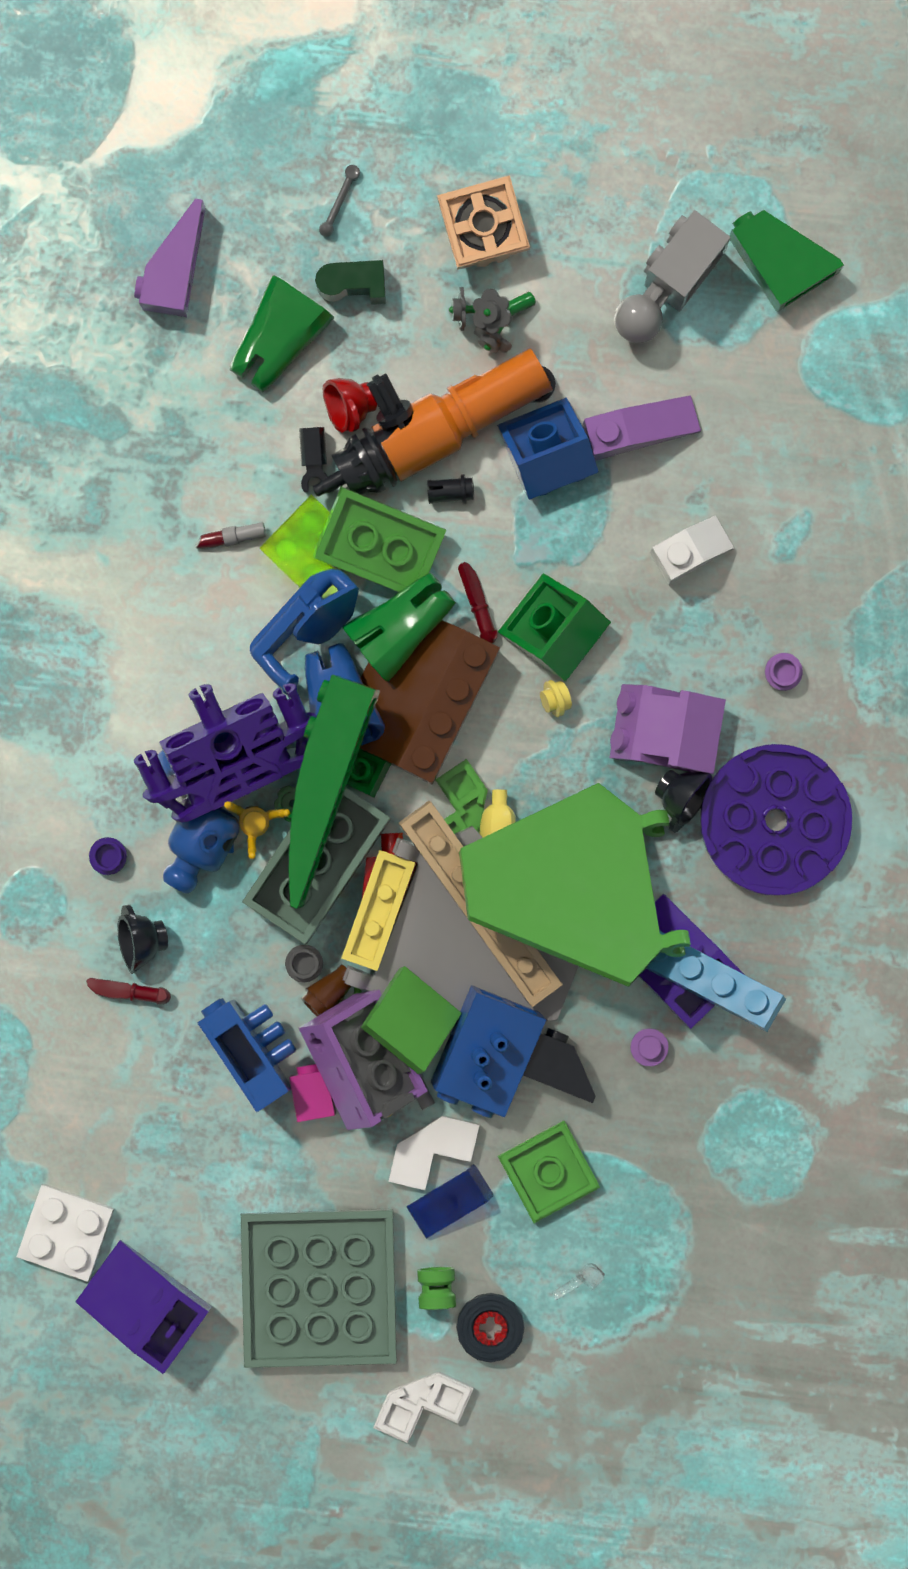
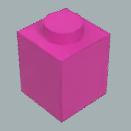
M316 1064L296 1067L298 1074L291 1075L289 1079L297 1122L335 1116V1103Z

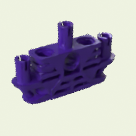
M204 684L199 686L204 695V701L197 689L194 688L189 693V698L192 700L201 722L159 742L173 771V775L167 777L155 750L145 751L150 766H147L142 754H139L134 759V764L137 766L147 787L142 794L143 798L150 803H159L164 808L172 810L171 818L176 822H188L224 806V803L227 801L237 800L301 768L306 745L309 740L304 738L305 729L310 717H316V714L306 712L295 684L283 685L288 695V700L280 687L273 692V697L276 699L285 719L280 724H278V719L273 712L270 702L263 693L222 711L213 692L212 685ZM224 732L229 733L225 741L214 743L217 735ZM296 741L295 748H286V746ZM183 795L187 796L181 802L175 799Z

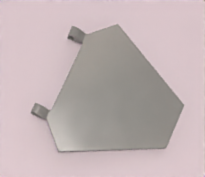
M473 826L455 833L463 847L483 838ZM397 838L392 852L399 857L417 862V866L397 914L378 971H375L374 975H370L348 965L342 979L345 981L344 983L368 991L379 989L381 994H383L398 969L405 966L459 1011L463 1006L471 985L539 1011L546 1021L558 1020L578 966L538 950L560 980L562 986L534 1007H531L414 844Z

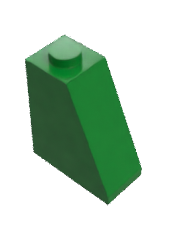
M765 210L760 211L756 215H753L751 211L747 212L732 223L735 228L731 230L730 241L776 312L784 309L839 274L844 266L840 258Z

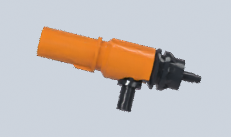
M529 348L479 376L474 375L455 386L447 387L448 393L443 396L429 393L413 403H410L408 400H400L386 373L382 376L378 374L373 376L372 381L367 383V386L380 409L376 416L378 424L371 427L373 432L369 428H363L362 431L365 437L360 440L356 434L349 437L345 447L331 455L339 471L322 479L320 483L313 486V490L316 496L319 497L347 484L349 490L361 495L366 492L380 493L386 490L383 483L388 480L395 487L398 481L396 476H398L401 482L459 451L464 438L470 435L473 438L478 437L477 431L553 391L543 367L532 349Z

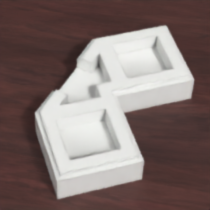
M441 1116L426 1127L397 1144L388 1182L425 1190L434 1153L471 1162L480 1124Z
M436 1372L390 1390L373 1428L408 1443L423 1408L458 1424L474 1387L441 1372Z

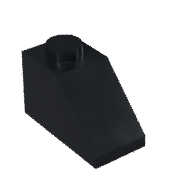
M548 1028L546 1034H540L523 1076L593 1103L596 1097L575 1047L567 1043L569 1036Z

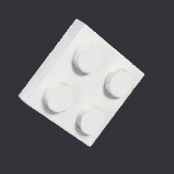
M42 1184L16 1257L88 1282L91 1278L114 1208Z

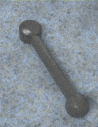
M349 165L345 169L346 179L326 222L319 226V232L322 236L328 237L334 231L332 225L352 182L356 181L360 176V170L356 165Z

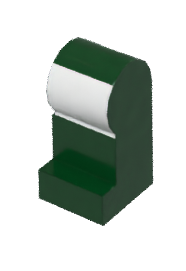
M383 260L329 263L319 268L316 273L315 282L318 293L327 301H339L345 296L370 295L371 305L386 304Z

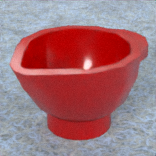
M336 378L327 380L323 384V399L329 419L335 429L341 433L357 431L360 423L366 419L367 413L376 410L377 403L367 386L368 382L358 384L352 379Z

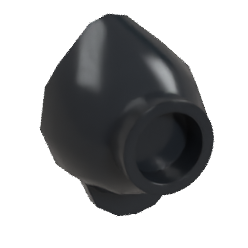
M669 770L662 777L656 787L655 795L663 800V807L672 818L669 823V830L674 833L678 832L698 813L705 792L712 781L711 773L686 772L679 775L673 770Z
M131 905L122 906L121 916H119L117 923L118 941L124 962L129 972L133 974L151 961L157 951H163L168 948V935L162 920L152 922L146 916L136 915Z

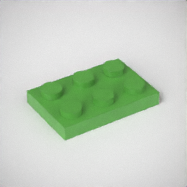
M341 486L313 553V558L400 592L417 579L429 574L447 530Z

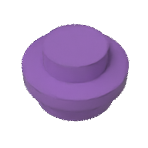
M789 653L774 655L765 666L767 682L774 689L780 691H787L797 686L803 675L800 661Z
M647 1028L640 1030L632 1038L630 1045L631 1054L641 1065H658L668 1054V1041L656 1029Z

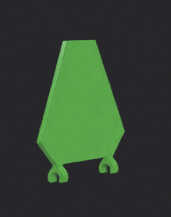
M597 783L460 848L459 858L468 920L629 987L660 952L670 957H682L686 954L684 947H690L691 945L687 930H675L661 935L658 926L643 833L650 837L664 836V826H669L667 811L654 810L639 815L600 783Z

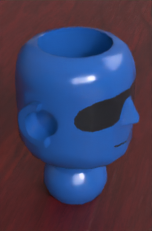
M220 807L188 822H176L169 835L168 846L170 851L177 857L172 864L165 868L163 881L171 887L189 894L197 886V875L200 869L209 872L218 871L227 854L234 852V841L240 829L238 819Z

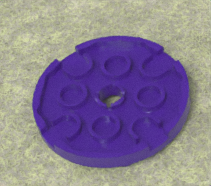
M771 744L746 750L720 768L705 792L700 811V828L707 853L715 866L730 881L746 890L759 894L788 895L814 886L839 864L848 847L851 836L852 809L843 783H841L825 761L815 754L795 746ZM772 809L781 810L786 816V824L779 831L771 830L766 824L765 817Z

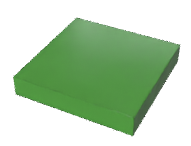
M403 966L398 969L361 1028L417 1074L425 1072L462 1013L407 967Z
M564 1120L498 1155L533 1223L600 1188Z

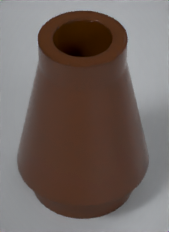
M341 964L336 970L305 989L307 993L301 1000L314 1015L319 1016L339 1004L351 988L350 985L345 984V981L342 980L347 969L344 965Z

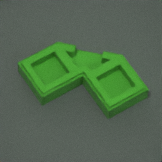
M465 759L435 779L456 810L444 819L454 834L471 826L479 833L487 795V788L468 760Z

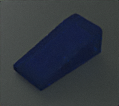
M473 1164L406 1207L427 1239L484 1205L494 1195L476 1165Z

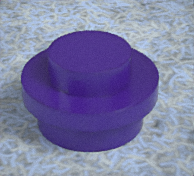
M110 837L101 838L92 845L89 851V861L93 869L98 873L113 875L121 871L125 866L127 851L119 840Z

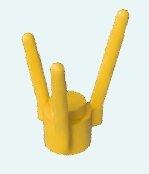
M229 801L224 803V807L239 816L240 828L248 835V857L250 859L256 857V838L267 831L269 820L290 816V810L271 809L265 812L263 808L258 806H249L244 809L240 805Z

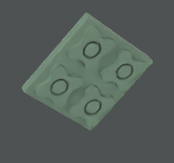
M393 1209L241 1213L244 1368L397 1363Z

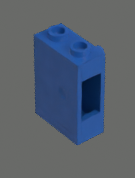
M471 985L460 1010L462 1014L452 1029L430 1083L435 1091L438 1092L437 1097L448 1103L457 1105L459 1100L473 1105L471 1110L482 1116L492 1118L494 1114L505 1117L546 1019L539 1011Z
M222 998L201 1011L205 1018L197 1022L256 1113L291 1090V1084L278 1066V1063L295 1053L296 1047L290 1039H287L268 1051L266 1046L285 1034V1029L278 1021L258 1034L255 1031L256 1027L273 1017V1013L267 1004H263L245 1016L235 1000L226 1003Z

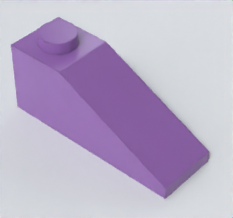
M194 199L146 264L144 276L137 277L134 297L139 299L142 310L187 318L206 210L203 200Z
M691 395L622 408L585 418L583 422V429L589 438L595 461L701 432Z

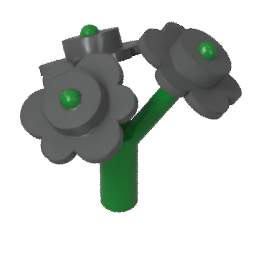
M459 287L458 298H452L449 312L452 314V321H459L460 331H464L466 327V314L474 313L473 322L476 326L474 334L480 338L478 343L485 350L492 353H497L499 350L507 353L508 350H511L512 345L503 339L500 333L504 327L511 323L513 315L534 306L536 300L531 292H526L509 301L507 297H500L495 289H486L482 293L481 298L474 300L473 305H466L464 287Z

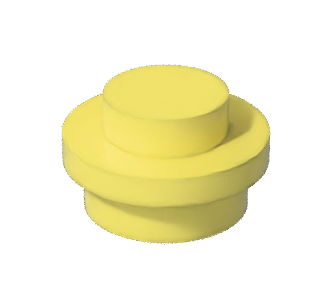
M553 680L544 682L543 691L540 692L543 708L548 713L552 712L555 717L563 716L565 711L572 707L567 686L561 680L558 682Z

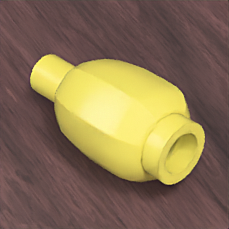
M492 790V805H489L484 810L481 818L480 835L482 837L516 822L513 810L507 805V790Z

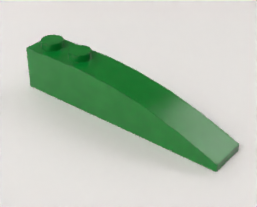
M331 675L330 681L324 680L317 696V701L321 702L317 717H310L304 733V738L309 740L296 785L289 848L290 906L296 909L304 907L380 690L338 675Z

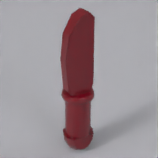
M467 562L459 564L458 571L469 604L472 607L471 612L474 613L480 631L479 637L494 643L498 632L494 628L488 610L489 605L485 601L481 583L472 566Z
M96 978L86 980L87 986L96 995L110 999L139 1000L157 1003V1005L167 1004L171 999L170 992L163 987L140 986L137 983L130 985L129 983Z

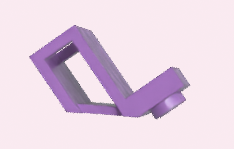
M622 684L617 698V715L614 731L610 739L611 751L609 758L621 761L644 762L687 772L714 774L726 699L691 691L680 690V692L648 685Z

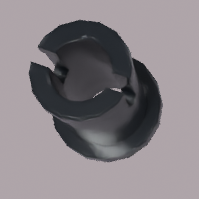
M461 474V478L427 480L429 504L462 501L464 505L467 504V500H474L473 477L466 478L465 474Z

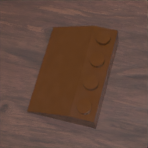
M442 620L423 639L389 682H386L368 662L360 678L364 685L380 690L375 707L385 725V730L380 739L361 745L360 749L433 785L500 652V647Z

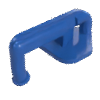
M329 569L310 576L250 644V654L271 680L282 688L283 693L286 695L287 693L283 685L291 683L297 687L299 677L296 674L288 673L273 656L275 651L292 633L299 641L317 645L323 644L333 638L353 616L359 588L341 570ZM334 585L338 592L324 599L322 597L323 594Z

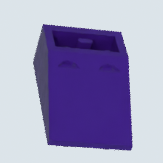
M664 893L655 901L659 931L666 934L675 930H687L691 943L690 947L744 974ZM645 969L639 975V978L687 1028L691 1029L715 1006L648 969Z
M119 1240L75 1301L128 1349L162 1374L166 1372L212 1308L210 1304L122 1240Z

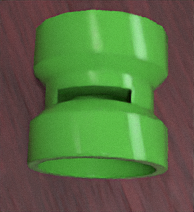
M428 1267L417 1269L418 1282L422 1285V1293L418 1296L419 1309L435 1310L456 1307V1294L452 1292V1283L455 1281V1268Z

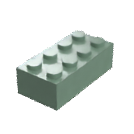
M346 788L304 907L296 909L290 906V831L242 900V903L302 943L308 944L391 818Z

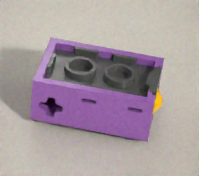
M379 989L356 993L299 1027L347 1130L373 1127L381 1122V1119L390 1117L393 1113L415 1100V1098L427 1092L420 1074H417L361 1028L382 995Z

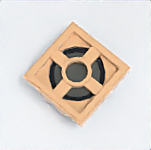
M510 175L437 195L457 270L474 265L486 267L491 262L497 261L500 263L510 258V255L530 250Z

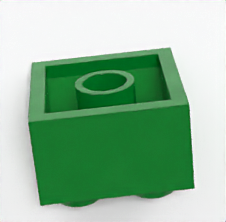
M543 573L502 625L498 633L543 668L566 682L611 624V621L589 600Z

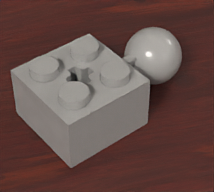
M696 210L691 213L688 219L682 215L669 232L670 236L666 241L668 245L665 249L659 245L647 260V266L644 269V272L647 274L644 286L647 287V290L644 294L631 295L618 305L615 311L614 322L618 333L624 339L633 343H644L654 338L662 326L663 316L660 308L664 303L667 302L680 312L725 254L731 237Z

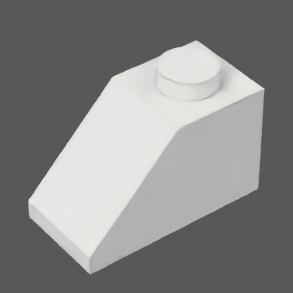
M715 515L652 547L650 554L669 585L734 549Z

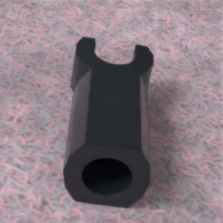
M324 427L299 428L301 466H306V473L301 480V487L304 492H309L308 483L312 477H319L321 480L328 477L323 472L322 465L327 464Z

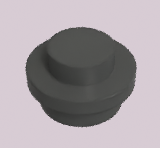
M299 945L291 949L287 954L285 967L292 979L298 982H310L320 975L323 968V958L320 952L313 946Z

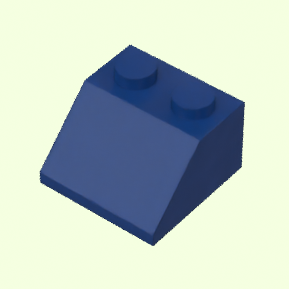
M567 397L497 425L517 477L529 500L546 495L573 482L582 481L586 477L599 472L589 438Z

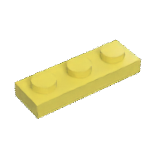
M379 850L341 959L378 971L415 862Z

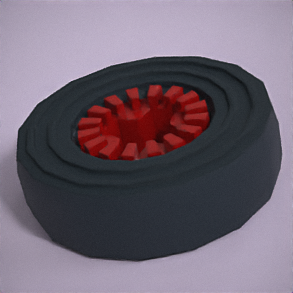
M486 1293L477 1295L464 1305L459 1313L456 1329L458 1340L466 1353L477 1360L491 1363L504 1360L515 1353L522 1342L525 1327L522 1313L513 1301L504 1295ZM488 1317H494L495 1324H501V1330L495 1331L492 1338L487 1337L486 1331L479 1329L480 1324H486Z

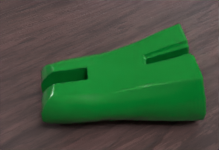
M272 275L251 324L234 355L229 370L243 378L253 367L259 356L265 361L259 366L251 381V385L263 393L332 322L334 316L281 278Z
M432 573L417 579L388 601L343 626V630L386 682L390 681L423 639L443 620L456 603L447 591H441L442 585Z

